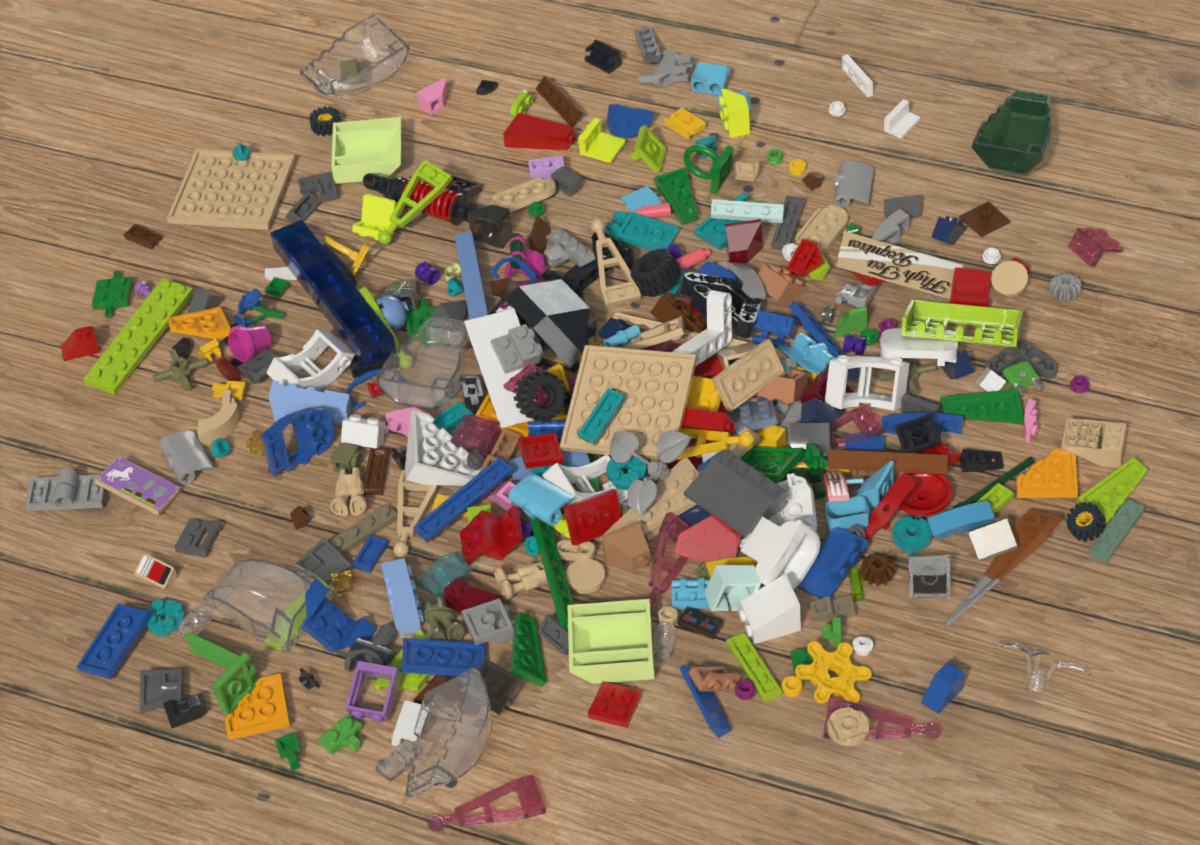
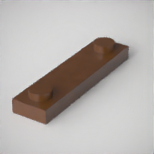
M544 76L535 90L570 126L574 127L583 112L549 77Z

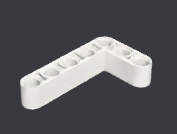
M714 290L708 293L707 329L675 349L673 353L696 354L697 366L730 343L732 338V299L730 293Z

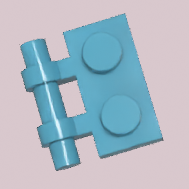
M698 577L697 580H686V578L672 580V607L675 609H686L687 606L693 609L710 608L704 593L710 579Z

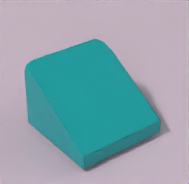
M716 136L698 139L695 141V145L706 146L715 152L717 150ZM696 152L698 155L702 156L705 159L709 157L704 153Z

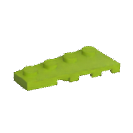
M1133 457L1079 496L1077 503L1082 506L1081 502H1085L1087 505L1088 502L1097 505L1105 517V524L1107 526L1126 499L1129 498L1146 476L1148 469Z

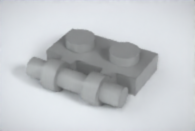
M848 282L836 294L835 301L840 304L848 300L847 304L858 308L867 306L877 293V285L867 286L861 282L858 285H854L852 282Z

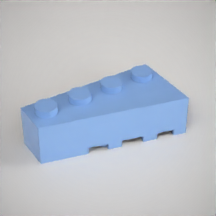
M272 380L268 397L275 422L288 414L309 407H317L329 412L334 424H342L343 420L351 415L352 404L350 394L329 390L319 392L313 387H307V389L297 388L296 384L288 383L287 386L279 384V381Z
M405 558L381 563L393 619L398 632L397 636L417 632L418 629L421 630L420 622L424 621L421 610H417L420 604L418 595L413 594V592H416L414 580L409 578L413 577L410 565L406 566Z

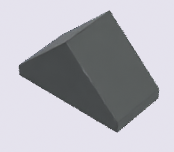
M196 288L188 313L216 308L225 300V297L211 290Z

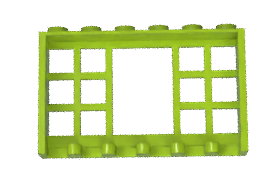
M911 300L903 316L901 336L1016 347L1023 326L1024 310ZM913 319H915V320H925L926 322H923V321H913ZM948 323L981 326L976 328L974 337L963 336L964 327L962 325L956 327L955 335L944 334Z

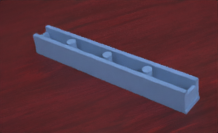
M470 230L469 232L454 235L469 319L471 320L487 316L489 312L476 244Z

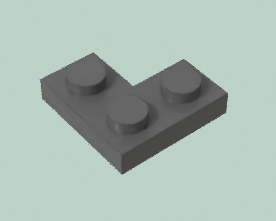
M332 172L298 179L301 195L306 194L308 191L310 193L319 192L321 202L338 199Z

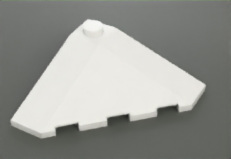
M412 410L410 413L405 462L406 480L423 485L464 486L477 476L480 469L473 470L467 465L469 453L462 446L457 448L452 443L453 437L444 428L440 430L433 424L435 419L430 414Z

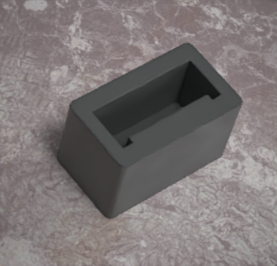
M563 166L551 174V179L555 181L556 188L569 197H572L582 189L581 177Z

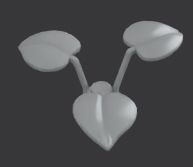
M668 430L662 433L656 445L659 450L657 456L660 462H649L635 453L640 446V441L631 432H619L611 439L610 454L614 461L620 464L626 463L633 455L648 465V473L651 476L644 477L643 481L634 480L627 492L629 504L639 515L643 516L657 497L658 488L653 481L657 479L665 480L668 477L669 468L665 463L675 461L683 453L691 440L690 436L675 430Z

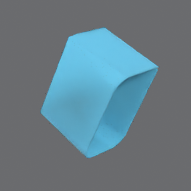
M702 62L697 63L691 77L692 92L720 95L721 89H726L730 81L729 67Z
M857 496L849 498V500L831 501L825 504L826 523L829 533L834 527L847 530L855 524L862 526L864 530L867 528L870 512L864 497Z

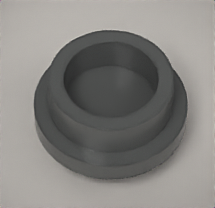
M471 452L467 456V465L473 470H479L485 461V458L477 452Z

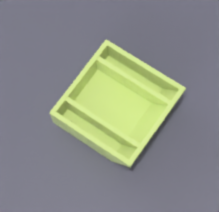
M401 117L333 123L331 169L335 184L363 182V177L367 173H381L390 176L401 165Z
M649 599L567 605L570 673L592 684L602 683V681L610 683L655 679Z

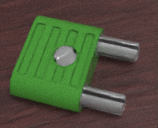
M1029 361L1009 366L1002 371L1011 388H1018L1020 397L1026 395L1023 389L1025 387L1034 385L1038 391L1043 390L1040 377Z

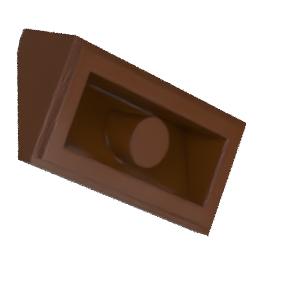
M537 216L529 238L530 250L543 254L548 243L546 236L551 233V229L540 216Z

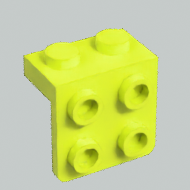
M594 118L578 137L580 155L610 163L625 145V139L602 133L601 119Z
M365 194L363 196L361 221L353 225L352 232L359 233L363 237L371 236L378 240L379 232L386 230L392 223L389 218L396 207V202L391 199Z

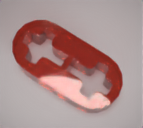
M225 356L215 360L219 372L227 381H241L237 369Z

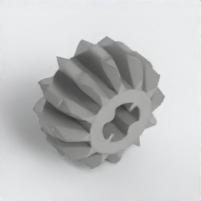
M1063 272L1062 275L1056 274L1050 282V294L1053 295L1054 299H1059L1060 302L1063 300L1067 302L1069 300L1075 301L1081 294V280L1078 279L1077 275L1072 276L1071 273L1065 274Z

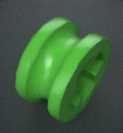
M773 148L768 150L767 162L770 165L782 163L783 158L780 149Z

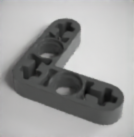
M1019 340L1016 347L1009 346L986 362V367L999 376L1005 368L1025 361H1029L1036 373L1045 379L1055 378L1058 372L1057 363L1026 340ZM1010 356V357H1012L1013 359H1012V360H1005L1004 357ZM1035 357H1036V358H1039L1040 361H1036V362H1035V361H1032L1031 358H1035Z

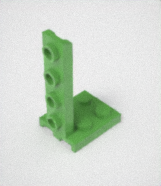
M187 632L184 638L189 642L190 652L227 669L215 681L212 689L222 713L228 716L229 713H232L238 707L237 704L247 693H251L256 687L255 683L259 680L255 675V667L250 663L249 659L251 657L246 653L239 656L228 648L224 649L218 646L213 641L209 642L200 635Z

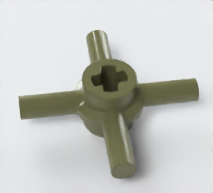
M173 349L170 351L172 361L169 370L152 375L154 382L173 377L175 381L182 383L185 391L191 389L188 381L191 370L208 365L207 360L204 358L188 363L186 359L179 358L177 351Z
M901 358L903 362L910 363L907 385L910 388L911 394L916 395L919 393L915 383L916 378L921 373L936 371V365L932 363L916 366L914 361ZM896 371L879 374L880 382L895 379Z

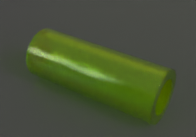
M853 568L848 573L851 593L855 601H861L865 597L861 572L859 569Z

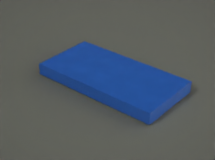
M117 604L76 666L77 669L81 672L112 679L152 617L150 611Z
M403 638L402 672L484 678L485 644L475 645L470 642Z

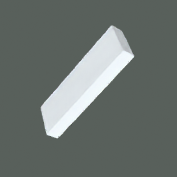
M848 54L842 56V70L866 97L873 96V82Z

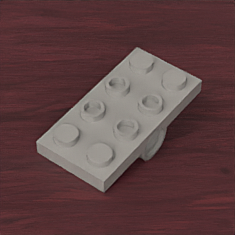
M63 468L59 471L58 476L31 477L25 507L27 511L103 508L106 489L96 485L95 479L100 474L78 475L73 469Z

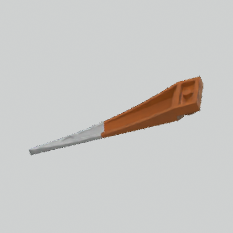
M1028 510L1012 528L1018 548L994 558L972 591L946 620L948 626L1050 537L1048 533L1053 531L1061 522L1059 515Z

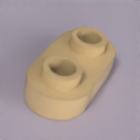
M561 540L556 544L561 560L577 561L580 559H593L595 556L594 544L589 541L576 546L571 544V540Z

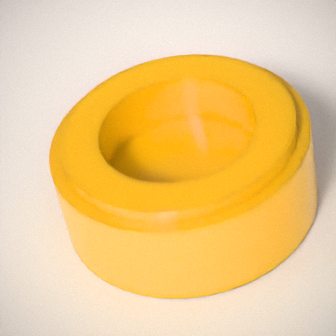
M795 159L789 163V172L793 175H802L807 170L806 162L801 159Z
M788 676L782 681V692L786 696L796 697L802 693V680L796 676Z

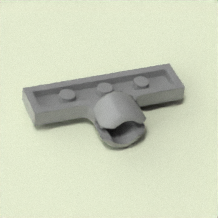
M561 228L554 230L546 236L547 242L552 246L546 248L543 254L547 255L546 262L551 268L564 264L567 259L573 261L579 267L596 259L592 251Z

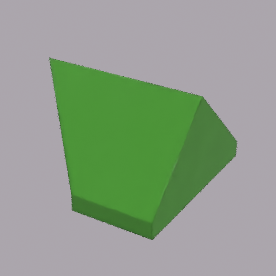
M866 306L839 313L840 318L833 339L867 329Z

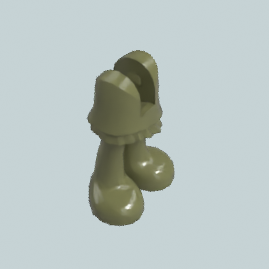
M441 596L436 597L437 604L431 605L428 599L422 602L423 617L431 628L427 633V639L446 641L444 632L439 626L442 623L448 641L458 642L465 634L464 627L461 623L453 622L455 616L452 614L453 612L448 607L446 601Z

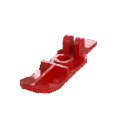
M902 476L892 485L870 516V524L865 529V539L868 542L881 528L887 530L889 528L890 519L899 507L903 506L902 503L907 496L916 488V480L910 476Z

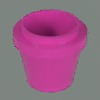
M238 325L231 328L228 344L233 356L241 362H246L264 349H269L271 337L267 328L263 325L246 327Z

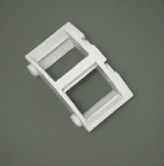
M316 329L314 335L303 346V350L296 355L292 353L284 357H274L267 374L273 380L279 381L281 385L288 386V383L296 384L297 388L307 389V387H313L319 391L342 374L351 364L355 354L330 331ZM329 345L337 352V355L328 366L320 370L313 361ZM304 369L310 377L298 378L294 373Z
M839 355L838 358L830 360L825 403L838 409L859 406V403H870L871 407L892 411L901 408V398L904 393L906 394L910 363L903 362V359L898 357L888 359ZM861 367L858 393H845L848 369ZM872 367L896 371L892 396L869 393Z
M604 455L597 461L580 467H566L556 463L542 475L546 481L574 496L575 499L561 506L562 508L610 489L616 490L619 504L628 499V490H621L612 486L606 490L595 492L588 481L606 472L607 464L612 459L610 455ZM575 483L580 492L576 491L571 484Z

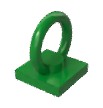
M692 145L684 152V163L695 176L706 180L712 179L710 192L717 194L731 173L734 147L727 145L719 157L712 149L706 146ZM701 152L713 160L710 173L703 172L693 165L690 159L692 153Z

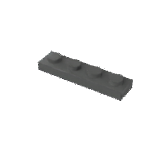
M642 27L639 30H635V37L644 63L661 61V54L652 29Z
M786 196L783 223L777 224L771 249L782 250L786 244H792L804 205L803 197Z

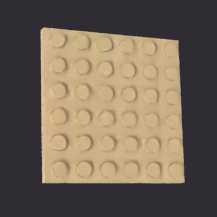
M196 149L168 214V223L269 230L295 163V156L250 152L248 159L238 161L234 159L232 151Z
M585 345L560 443L561 450L611 455L610 445L613 436L619 432L628 431L635 434L640 441V446L635 453L641 455L644 459L659 460L657 456L659 450L656 445L660 435L668 430L681 432L697 362L696 354ZM607 388L623 394L626 399L596 445L580 439L577 434Z

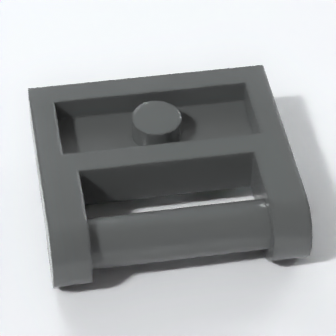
M264 349L236 369L239 375L250 379L253 384H257L262 377L267 375L273 358L281 356Z
M190 518L174 546L175 551L202 558L207 557L209 547L216 534L222 529V524L218 521L206 522ZM209 531L202 545H200L204 535Z

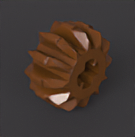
M877 552L876 556L869 554L868 558L863 559L860 572L863 580L868 581L869 585L876 584L878 587L880 584L886 586L888 581L893 579L895 567L892 558H888L886 554L880 556Z

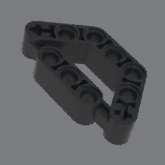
M692 272L685 273L680 291L683 295L691 297L690 305L707 318L708 293L711 290L730 293L732 299V327L735 329V334L741 338L751 337L757 313L761 306L759 298H749L741 290L742 286L731 278Z

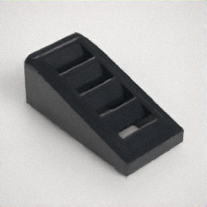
M963 449L961 453L960 466L962 472L1003 469L1004 467L1001 452Z

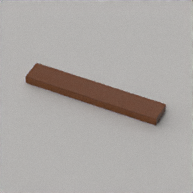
M829 450L827 466L828 469L878 471L889 461H893L894 472L947 474L948 455Z

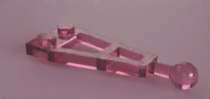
M868 405L849 411L830 424L831 449L845 446L846 443L867 440L884 434V428ZM852 420L860 430L859 433L838 438L833 434V431Z
M671 512L665 514L658 533L648 585L652 588L651 594L647 598L650 600L651 614L655 613L658 609L657 598L659 594L667 591L672 580L675 579L688 559L679 556L675 564H672L663 557L667 536L677 542L678 535L691 528V526ZM661 567L669 572L662 584L658 581Z
M829 699L823 738L831 739L827 732V721L834 711L846 707L853 708L856 711L860 710L867 717L878 719L876 729H870L869 735L865 740L910 738L911 733L925 734L927 738L934 740L940 737L941 727L934 722L926 726L912 724V719L850 701ZM884 721L905 728L883 729Z
M533 775L506 783L454 808L455 814L445 817L433 815L429 818L427 825L432 832H440L445 825L458 822L460 827L527 819L546 813V807ZM513 791L516 792L522 809L492 813L489 805L490 802ZM481 806L485 813L464 816V814L471 812Z

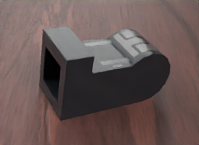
M191 695L185 700L174 703L171 700L163 702L171 729L197 720L206 713V708L200 695Z

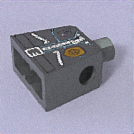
M413 278L394 281L380 295L381 297L393 295L401 302L405 301L409 310L417 309L422 296L419 283Z

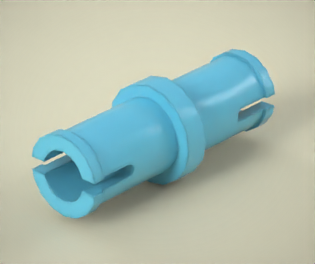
M634 324L623 331L619 330L616 332V335L603 340V344L605 347L625 345L628 343V340L641 334L640 329Z

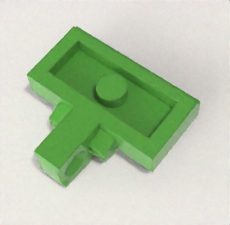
M346 714L317 739L318 744L331 755H334L346 746L356 753L362 748L360 740L357 738V734L363 730L362 724L349 714Z

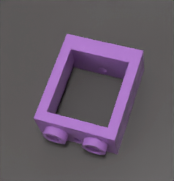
M358 661L345 707L351 714L350 716L357 719L368 717L370 720L382 723L383 720L390 721L402 673L396 667ZM366 676L391 680L383 712L358 707Z

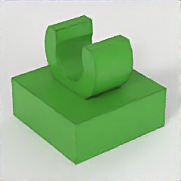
M841 617L832 618V625H822L823 640L833 639V647H838L842 643Z

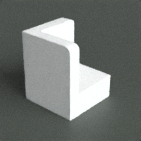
M986 367L976 380V383L990 392L999 391L1006 381Z

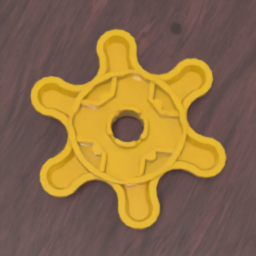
M810 642L807 646V651L812 657L813 663L810 665H798L795 669V674L798 679L810 680L813 685L817 686V690L814 692L816 703H826L832 694L843 697L849 705L858 703L860 695L854 688V682L869 680L872 676L871 670L868 667L855 666L851 663L850 655L853 652V648L849 643L842 642L838 645L835 652H827L820 643ZM828 671L836 672L838 677L830 678Z

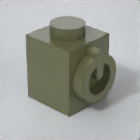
M340 442L337 449L332 453L331 461L334 472L339 473L340 469L346 468L347 474H352L353 467L360 468L363 454L359 453L358 446Z

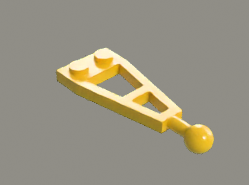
M681 429L680 433L690 436L691 439H697L696 446L686 448L676 460L728 449V446L731 444H741L743 447H750L755 439L750 432H743L740 436L730 437L728 432ZM706 440H715V441H717V442L705 444V443H706Z

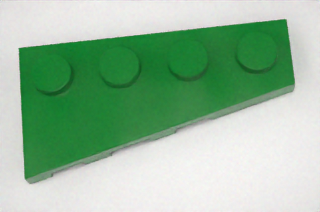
M686 167L654 177L656 187L666 202L670 203V208L681 225L698 220Z
M1018 388L941 397L940 400L942 412L946 414L961 415L963 419L1024 425Z
M519 612L514 620L510 673L542 687L547 681L536 620Z

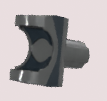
M384 624L371 641L361 637L357 638L345 658V670L353 672L357 667L358 661L388 666L397 656V651L389 648L398 635L397 630L389 624ZM370 677L374 681L377 680L375 677Z

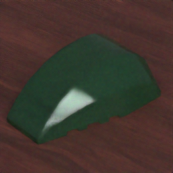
M1015 89L1005 99V103L1003 105L1000 104L997 107V111L991 113L988 116V120L981 123L973 140L972 149L990 170L1026 176L1048 161L1051 145L1050 94Z

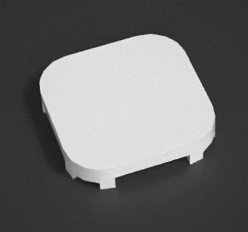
M893 328L882 332L880 342L881 358L937 359V366H945V362H957L958 341L901 336L902 328ZM945 330L944 334H953V335H955V332H954V331H950V330Z
M794 473L787 474V480L776 483L787 490L784 508L768 520L779 527L787 521L801 520L817 532V518L812 487L803 477L796 476ZM751 533L747 537L741 535L739 542V547L741 549L750 537Z

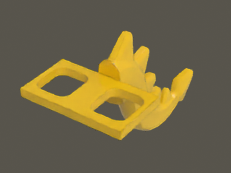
M324 235L325 241L349 256L350 259L355 260L350 269L355 276L361 262H367L364 257L369 246L364 243L359 253L335 242L332 237Z

